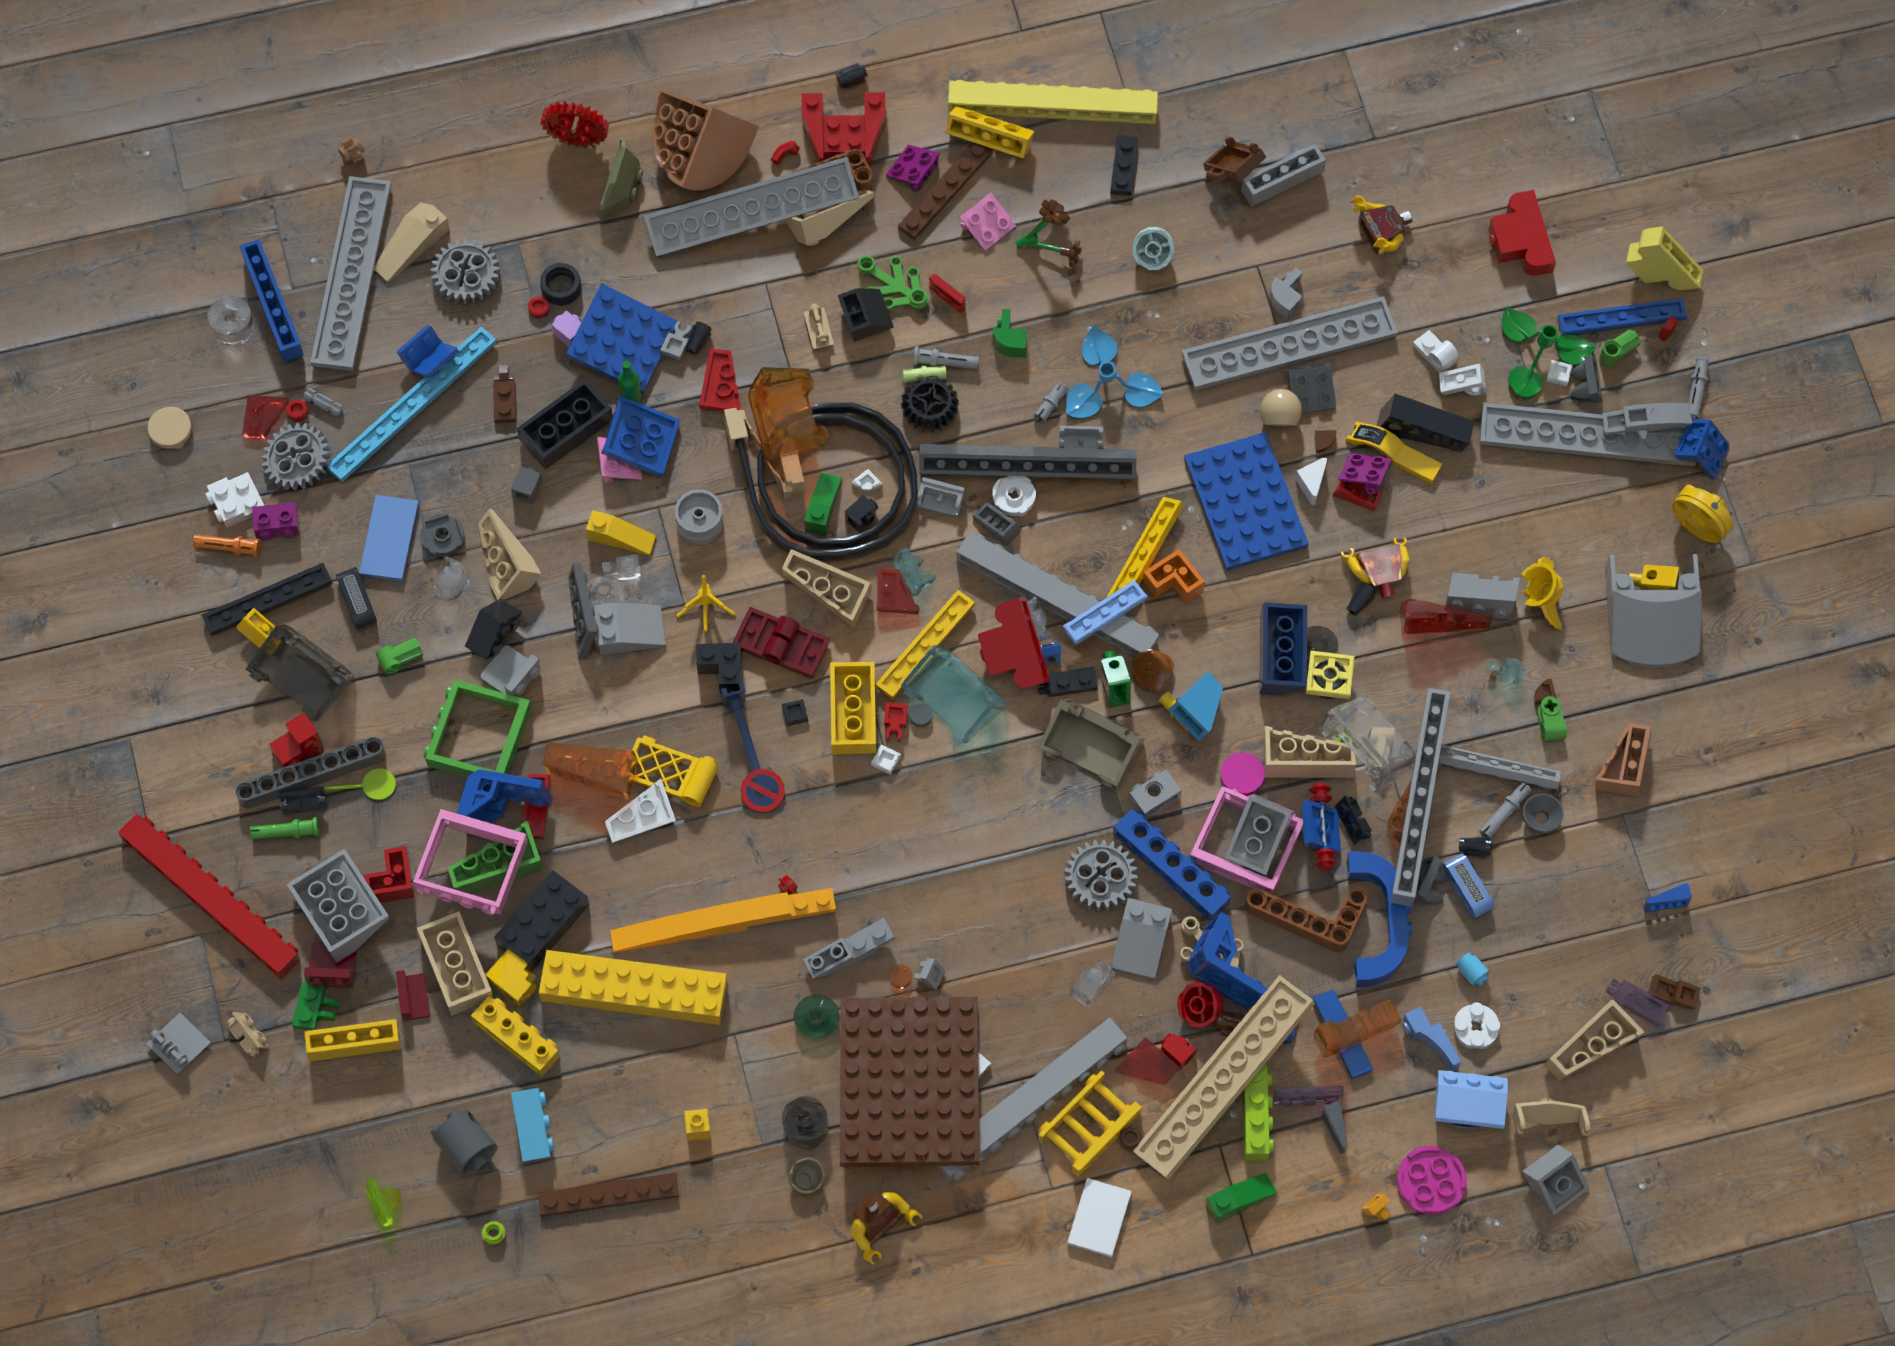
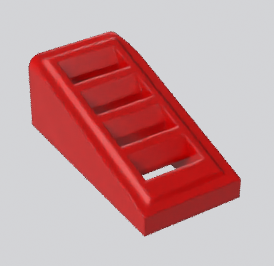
M1338 480L1333 491V495L1372 511L1376 509L1383 493L1378 490L1377 493L1373 494L1370 502L1367 500L1369 494L1365 490V484ZM1353 487L1357 488L1355 493L1352 492ZM1361 491L1365 492L1363 498L1360 497Z

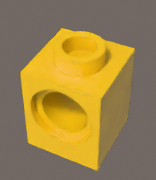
M708 1110L684 1111L688 1141L711 1139Z

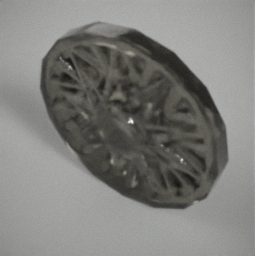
M1323 626L1307 628L1308 663L1310 651L1337 654L1339 647L1338 639L1330 629Z

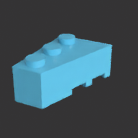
M540 1087L512 1092L511 1096L522 1161L550 1157V1152L554 1151L552 1137L548 1138L547 1135L550 1122L548 1114L544 1115L543 1106L546 1105L545 1093L540 1092Z

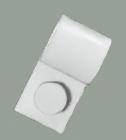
M1430 330L1413 342V347L1438 373L1446 372L1457 363L1458 352L1454 345L1449 341L1442 343Z
M1480 364L1439 373L1440 390L1443 395L1465 391L1468 395L1476 396L1486 392L1485 371Z

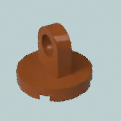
M1146 649L1135 656L1132 661V665H1134L1132 673L1135 681L1143 690L1158 693L1169 686L1172 679L1174 662L1168 655L1154 649Z

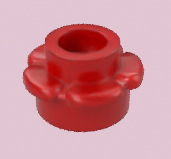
M787 875L782 879L778 878L780 884L777 886L783 893L794 894V891L798 888L795 882Z

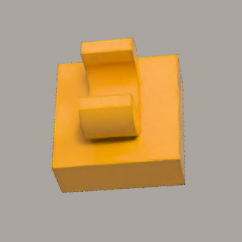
M1377 1194L1361 1210L1366 1216L1375 1215L1379 1220H1386L1391 1215L1385 1207L1390 1202V1199L1386 1194Z

